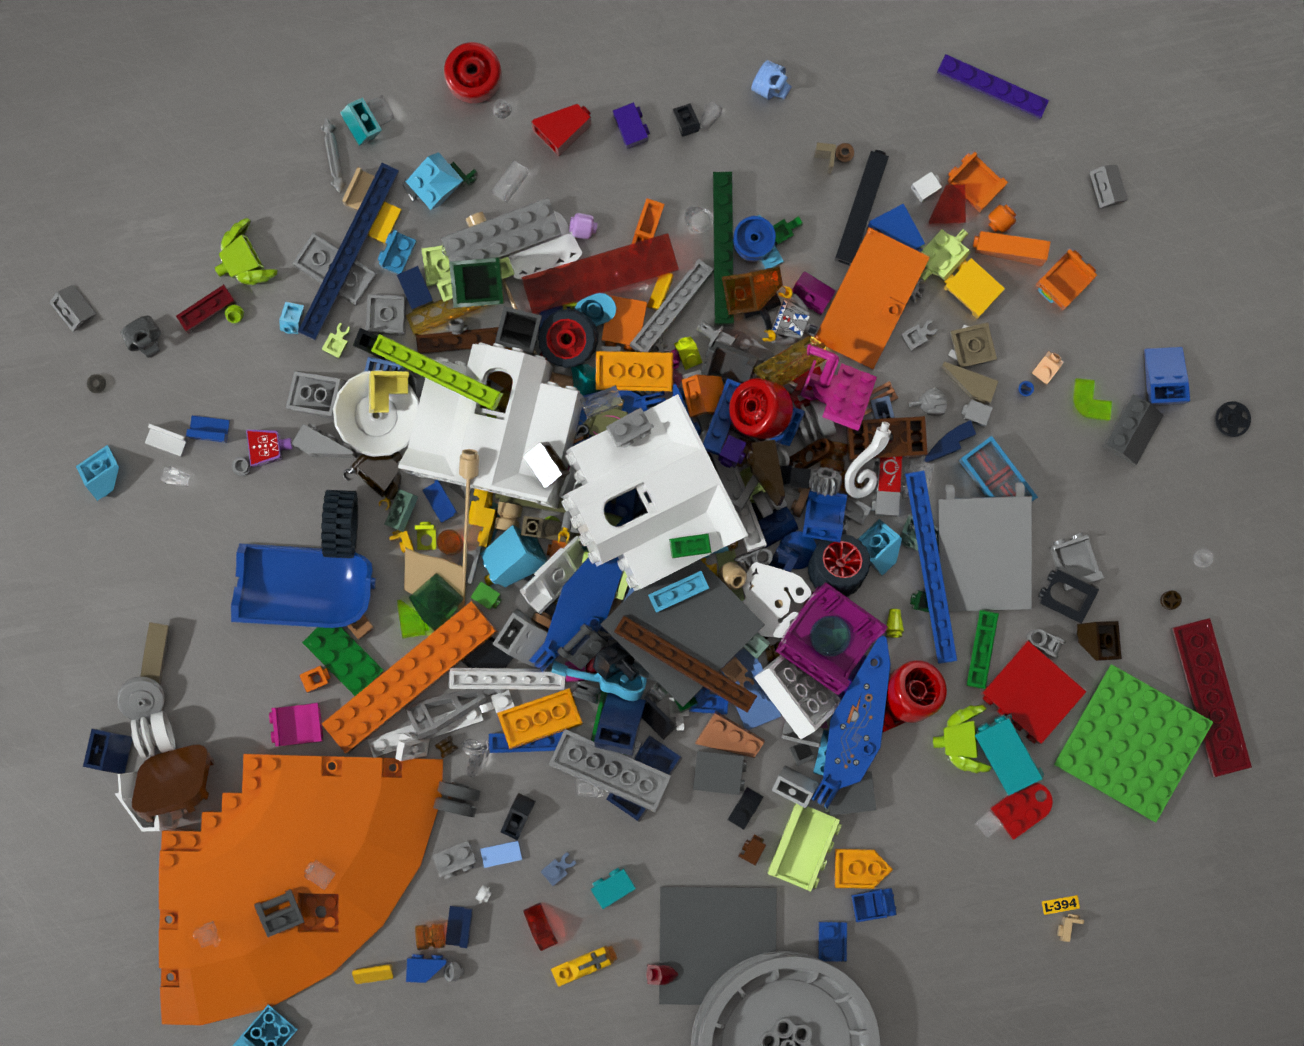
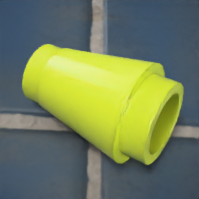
M889 609L886 624L888 626L886 630L887 637L900 638L902 633H904L900 609Z

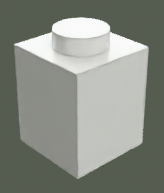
M930 172L913 183L911 189L922 203L941 190L942 182L938 175H933Z

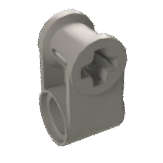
M762 547L735 557L734 561L747 573L755 562L765 565L770 564L773 555L770 550ZM762 551L767 553V558L764 561H760L758 558L759 553Z
M1041 629L1031 630L1027 634V641L1046 655L1058 659V653L1062 645L1066 643L1063 639ZM1036 632L1041 635L1039 643L1033 641V635Z

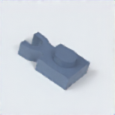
M568 852L562 856L560 862L555 859L541 871L552 886L568 874L565 870L566 868L576 864L575 860L570 864L566 863L565 858L570 855Z

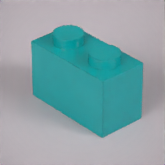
M363 97L347 104L340 112L359 146L375 139L382 131Z
M618 867L609 873V878L605 880L600 878L592 883L594 887L591 888V891L602 909L636 889L624 868L620 870Z

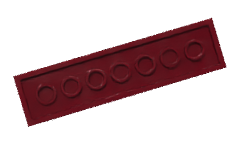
M1208 618L1172 628L1194 710L1213 721L1203 739L1213 777L1251 768L1250 758L1211 619Z

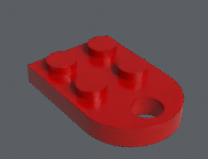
M1034 783L1009 796L1007 795L990 809L1012 840H1014L1049 814L1053 800L1050 791L1044 785ZM1039 790L1044 791L1046 794L1045 800L1041 802L1037 801L1035 797L1036 792Z

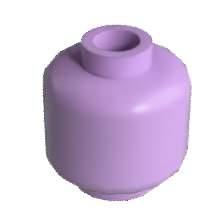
M576 213L574 217H571L569 232H572L573 237L590 239L592 233L596 234L597 222H594L592 215Z

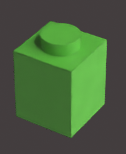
M482 581L471 596L472 599L490 611L492 608L496 609L502 601L500 599L501 594Z

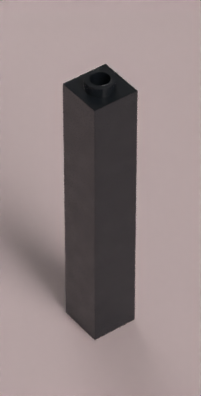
M881 150L871 151L834 260L836 262L850 266L859 249L889 158Z

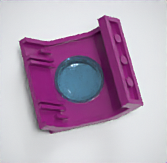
M824 583L821 587L818 586L787 628L776 652L839 695L849 686L850 681L848 678L852 670L870 645L886 632L888 626L834 587Z

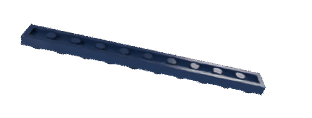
M381 163L298 333L316 341L399 174V170Z

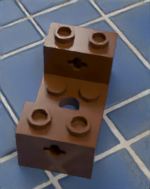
M925 416L862 420L858 431L846 426L848 462H853L871 444L876 429L881 427L882 422L890 424L889 430L893 436V441L888 443L874 458L906 457V459L925 458L928 455Z

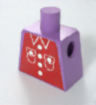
M246 430L250 466L253 468L282 460V450L292 449L291 438L280 439L278 431Z

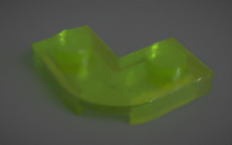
M1076 378L1073 392V405H1075L1076 410L1088 419L1110 421L1112 401L1093 399L1095 380Z

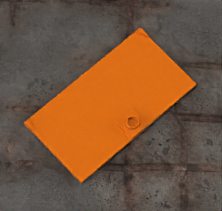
M869 227L813 340L874 369L930 256Z

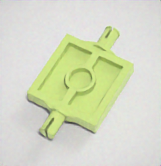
M941 229L928 243L922 253L930 256L925 266L926 269L920 276L921 280L923 279L925 282L931 274L938 275L943 280H946L968 257L971 252L961 243L968 235L964 229L956 237L949 235Z

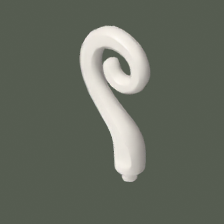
M882 422L881 427H877L871 444L851 463L845 474V489L854 498L868 496L877 485V475L873 470L864 469L859 473L858 471L888 444L891 435L888 422ZM855 477L858 483H862L865 478H869L866 486L862 488L855 487Z

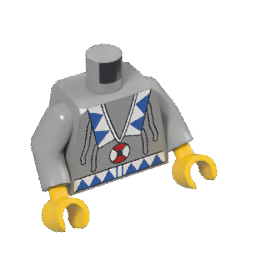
M782 286L786 292L785 294L779 292L778 295L786 299L782 301L772 330H764V332L768 333V338H762V340L786 346L800 341L803 333L814 337L818 326L808 323L810 313H808L807 306L792 292L790 287Z

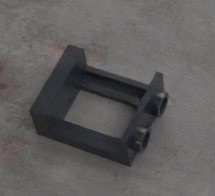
M1056 567L1055 571L1051 570L1047 577L1048 585L1046 588L1042 587L1038 595L1040 604L1082 624L1099 588ZM1061 582L1086 595L1078 610H1075L1052 598L1051 587Z

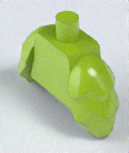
M246 217L234 223L231 229L225 232L221 241L222 251L219 253L223 263L217 265L215 271L220 277L229 273L230 277L237 278L243 284L256 285L267 282L275 277L278 270H261L264 266L248 236H245L251 220Z
M970 705L964 709L957 710L949 717L946 723L947 727L943 728L944 736L933 737L934 748L945 747V753L949 756L951 763L962 771L978 774L980 772H990L992 768L985 763L971 759L978 758L977 739L975 737L976 724L975 721H967L983 713L987 709L984 705Z

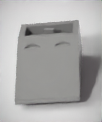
M310 423L308 426L305 424L301 426L292 442V445L312 457H357L354 453L355 450L350 445L344 442L340 445L334 436L328 433L325 436L322 435V431Z
M516 609L493 642V645L506 654L536 669H540L534 663H531L529 659L545 642L548 629Z

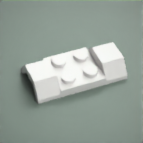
M578 536L574 537L564 548H560L534 573L535 576L520 589L527 603L539 614L560 596L563 585L583 564L584 550L579 544L580 539Z

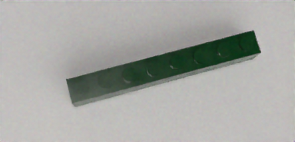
M713 172L714 327H721L722 325L734 326L732 172Z

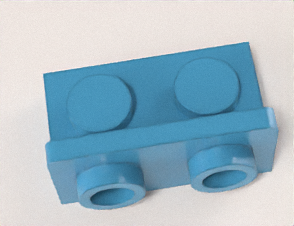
M394 229L393 233H389L387 236L385 251L382 250L379 254L378 261H380V267L396 274L402 273L417 241Z

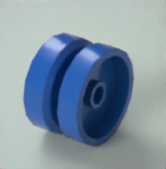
M750 216L744 218L738 223L734 231L733 245L737 254L746 261L757 262L764 260L770 255L775 245L776 234L774 227L763 217ZM753 236H756L757 241L751 240V238Z

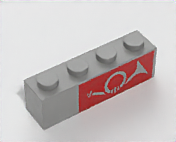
M890 438L888 443H891L893 438ZM902 457L878 458V461H874V472L877 473L878 479L877 485L873 492H876V498L872 499L871 511H875L874 516H899Z

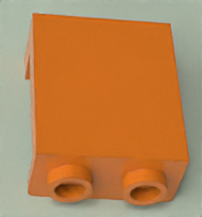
M974 152L972 155L968 153L961 160L963 164L959 168L955 166L948 175L950 177L947 182L980 213L1006 187L1008 182L1003 177H998Z
M1071 249L1036 284L1062 310L1097 276L1095 273L1096 269L1091 264H1086L1081 260L1082 256L1076 250L1072 251Z
M609 295L615 302L616 314L613 319L604 323L601 342L605 343V346L616 347L617 345L623 346L624 350L635 351L630 347V343L643 328L647 302Z
M697 374L681 380L689 416L714 415L724 389L722 376Z

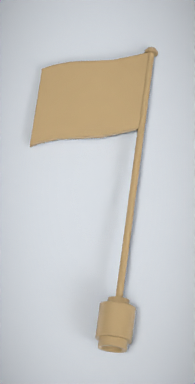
M473 449L463 450L459 460V475L467 479L463 566L443 558L420 554L407 547L405 548L404 590L419 597L447 603L459 608V611L465 607L470 480L479 474V455Z

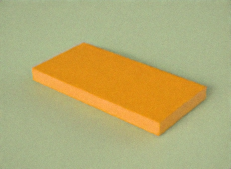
M596 351V390L673 391V352Z
M570 688L497 713L510 750L563 732L565 729L569 730L583 725Z

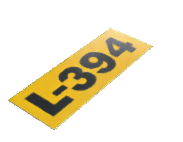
M1078 895L1042 901L1044 915L1080 909Z

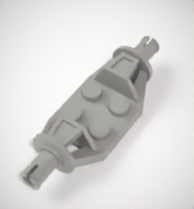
M702 320L701 325L696 330L710 338L708 347H713L717 341L759 357L753 378L764 376L772 380V382L782 385L789 394L793 393L798 384L784 376L786 367H782L773 352L741 331L725 328V325L715 329L705 320Z

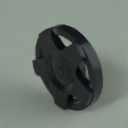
M1230 401L1221 405L1216 411L1215 425L1223 435L1238 437L1249 429L1251 414L1242 403ZM1228 405H1237L1234 409L1228 407ZM1221 411L1223 417L1218 420ZM1244 411L1247 415V419L1242 416ZM1239 427L1244 428L1243 431H1241L1240 433H1238V428H1239ZM1222 428H1227L1228 433L1225 432Z

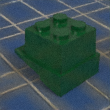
M500 257L449 261L454 308L505 303Z

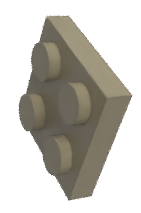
M988 322L950 332L959 367L965 368L997 360Z

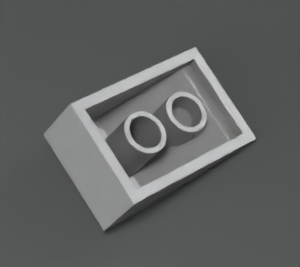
M294 371L286 409L334 419L333 407L337 393L347 381Z

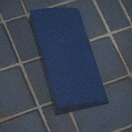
M649 735L634 757V760L671 776L682 760V757ZM610 793L606 800L639 822L648 810L613 793Z

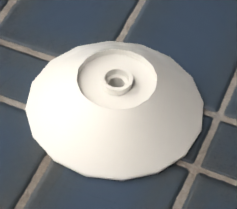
M364 371L350 378L337 393L333 407L334 424L342 440L356 452L372 457L389 456L409 444L419 400L412 387L408 384V394H389V413H378L379 418L375 419L372 415L373 413H369L370 371Z

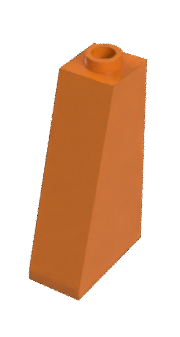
M980 231L979 235L974 237L973 247H976L975 253L1042 267L1047 261L1051 241Z

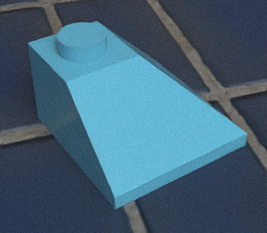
M106 445L76 466L84 485L97 501L102 497H106L114 490L119 465L110 447Z
M879 519L858 539L867 548L871 566L883 576L897 562L902 538Z

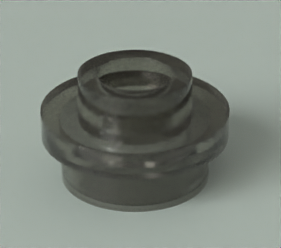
M99 374L91 375L87 380V387L93 393H101L106 388V380ZM95 380L99 381V385L97 387L93 386V382Z

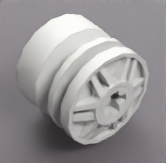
M165 711L151 714V724H149L145 717H141L140 722L138 719L131 720L133 743L142 759L148 758L149 754L155 756L156 746L161 753L174 750L176 747L172 727Z

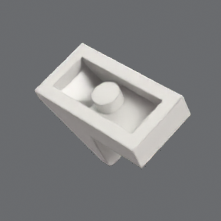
M401 733L395 759L405 761L427 756L430 737L419 740L417 735Z

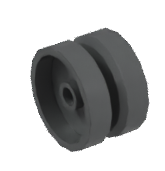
M439 781L437 791L440 794L447 795L448 799L442 797L435 798L433 808L458 815L475 817L477 808L472 804L466 803V800L478 801L481 791L459 783Z

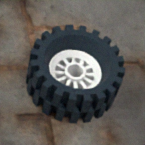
M325 491L321 523L323 557L354 558L358 530V498L356 491Z

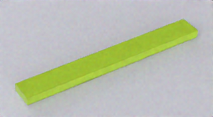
M381 334L378 335L371 350L493 411L496 410L503 393Z

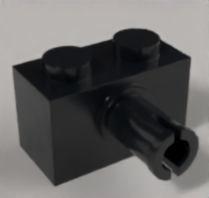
M618 642L597 653L593 668L605 680L621 671L630 681L635 680L639 676V671L632 666L635 659Z

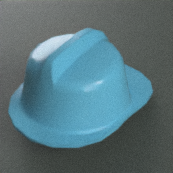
M596 293L580 300L575 306V310L586 313L594 324L598 326L613 319L616 314V305L609 295Z

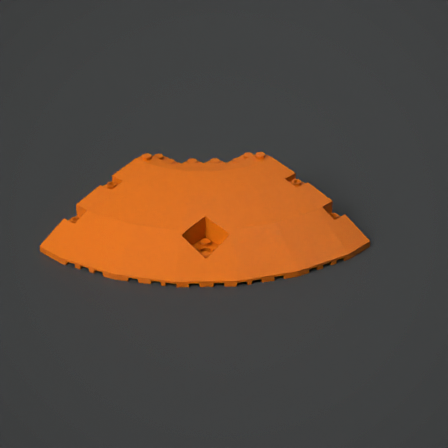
M244 754L242 792L222 793V811L202 812L201 830L172 829L162 831L159 855V968H161L160 1000L162 1024L205 1025L261 1011L267 1005L273 1007L334 973L384 925L420 868L438 809L433 808L435 798L442 797V794L437 789L439 781L443 782L444 759L414 758L399 761L395 758ZM331 762L335 763L336 765L334 770L329 769V764ZM391 764H395L397 767L394 772L389 768ZM291 889L304 918V923L267 937L254 904L266 902L285 894V891ZM288 900L264 910V913L268 915L290 906V902ZM318 906L325 907L326 915L324 917L316 915V908ZM167 916L172 917L173 920L171 923H168L166 921ZM169 973H172L174 975V979L172 981L169 980L167 977Z

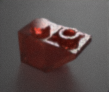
M541 902L523 910L532 936L540 951L558 944Z

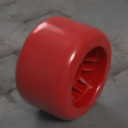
M467 42L454 48L448 55L444 65V77L449 90L456 98L466 103L475 104L487 101L495 95L502 81V70L500 61L492 49L481 43ZM471 67L478 69L475 74H469L467 70Z
M761 378L749 379L740 384L731 397L729 405L730 418L736 429L741 433L760 439H771L780 435L788 427L793 415V402L790 394L782 385Z
M921 660L909 661L890 673L886 706L895 717L902 721L910 723L923 721L937 713L944 705L947 696L945 679L941 672L932 664Z

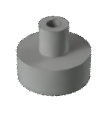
M447 962L445 964L444 977L448 982H456L464 974V969L460 968L457 962Z

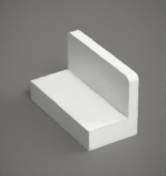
M149 424L148 428H150L145 443L182 457L188 439Z

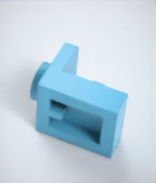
M285 302L279 320L281 331L288 334H299V324L304 312V305Z

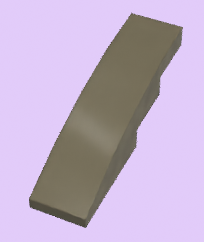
M149 622L140 677L151 678L161 686L167 649L166 642L170 626Z

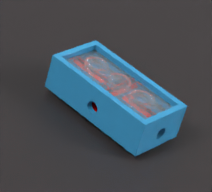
M992 436L959 460L985 497L1016 496L1015 484L1022 482L1025 486L1024 496H1032V501L1038 498Z

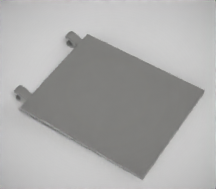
M1022 482L1015 484L1016 496L954 498L955 488L952 484L946 485V498L938 499L939 557L949 612L1032 609V496H1024L1025 486Z

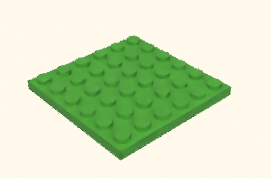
M1110 664L1054 765L1156 823L1213 721Z

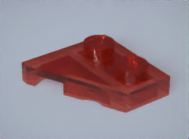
M965 184L945 185L929 219V224L966 223Z

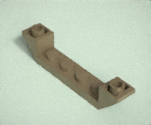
M524 516L521 535L558 541V534L563 530L561 528L562 522ZM568 530L570 534L569 542L574 537H579L581 535L580 533H574ZM564 536L560 538V541L566 542L567 538Z

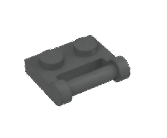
M585 623L580 627L581 630L564 647L561 646L557 650L563 658L569 660L581 670L608 643L604 637Z
M291 889L285 891V894L266 902L254 904L267 937L304 923V918ZM289 900L290 906L265 915L264 910Z

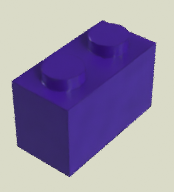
M633 102L613 110L614 119L627 149L648 141L647 135H650L647 124H642L640 118L643 115L639 106L636 107Z

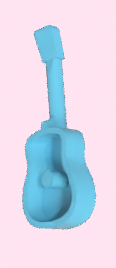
M553 661L552 673L564 677L570 676L598 682L603 692L616 694L628 701L639 700L644 693L647 678L638 676L635 680L630 681L622 671L605 680L599 673L593 674L570 669L562 663Z

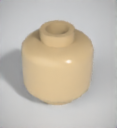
M728 562L720 568L718 578L730 590H737L745 584L747 574L736 562Z

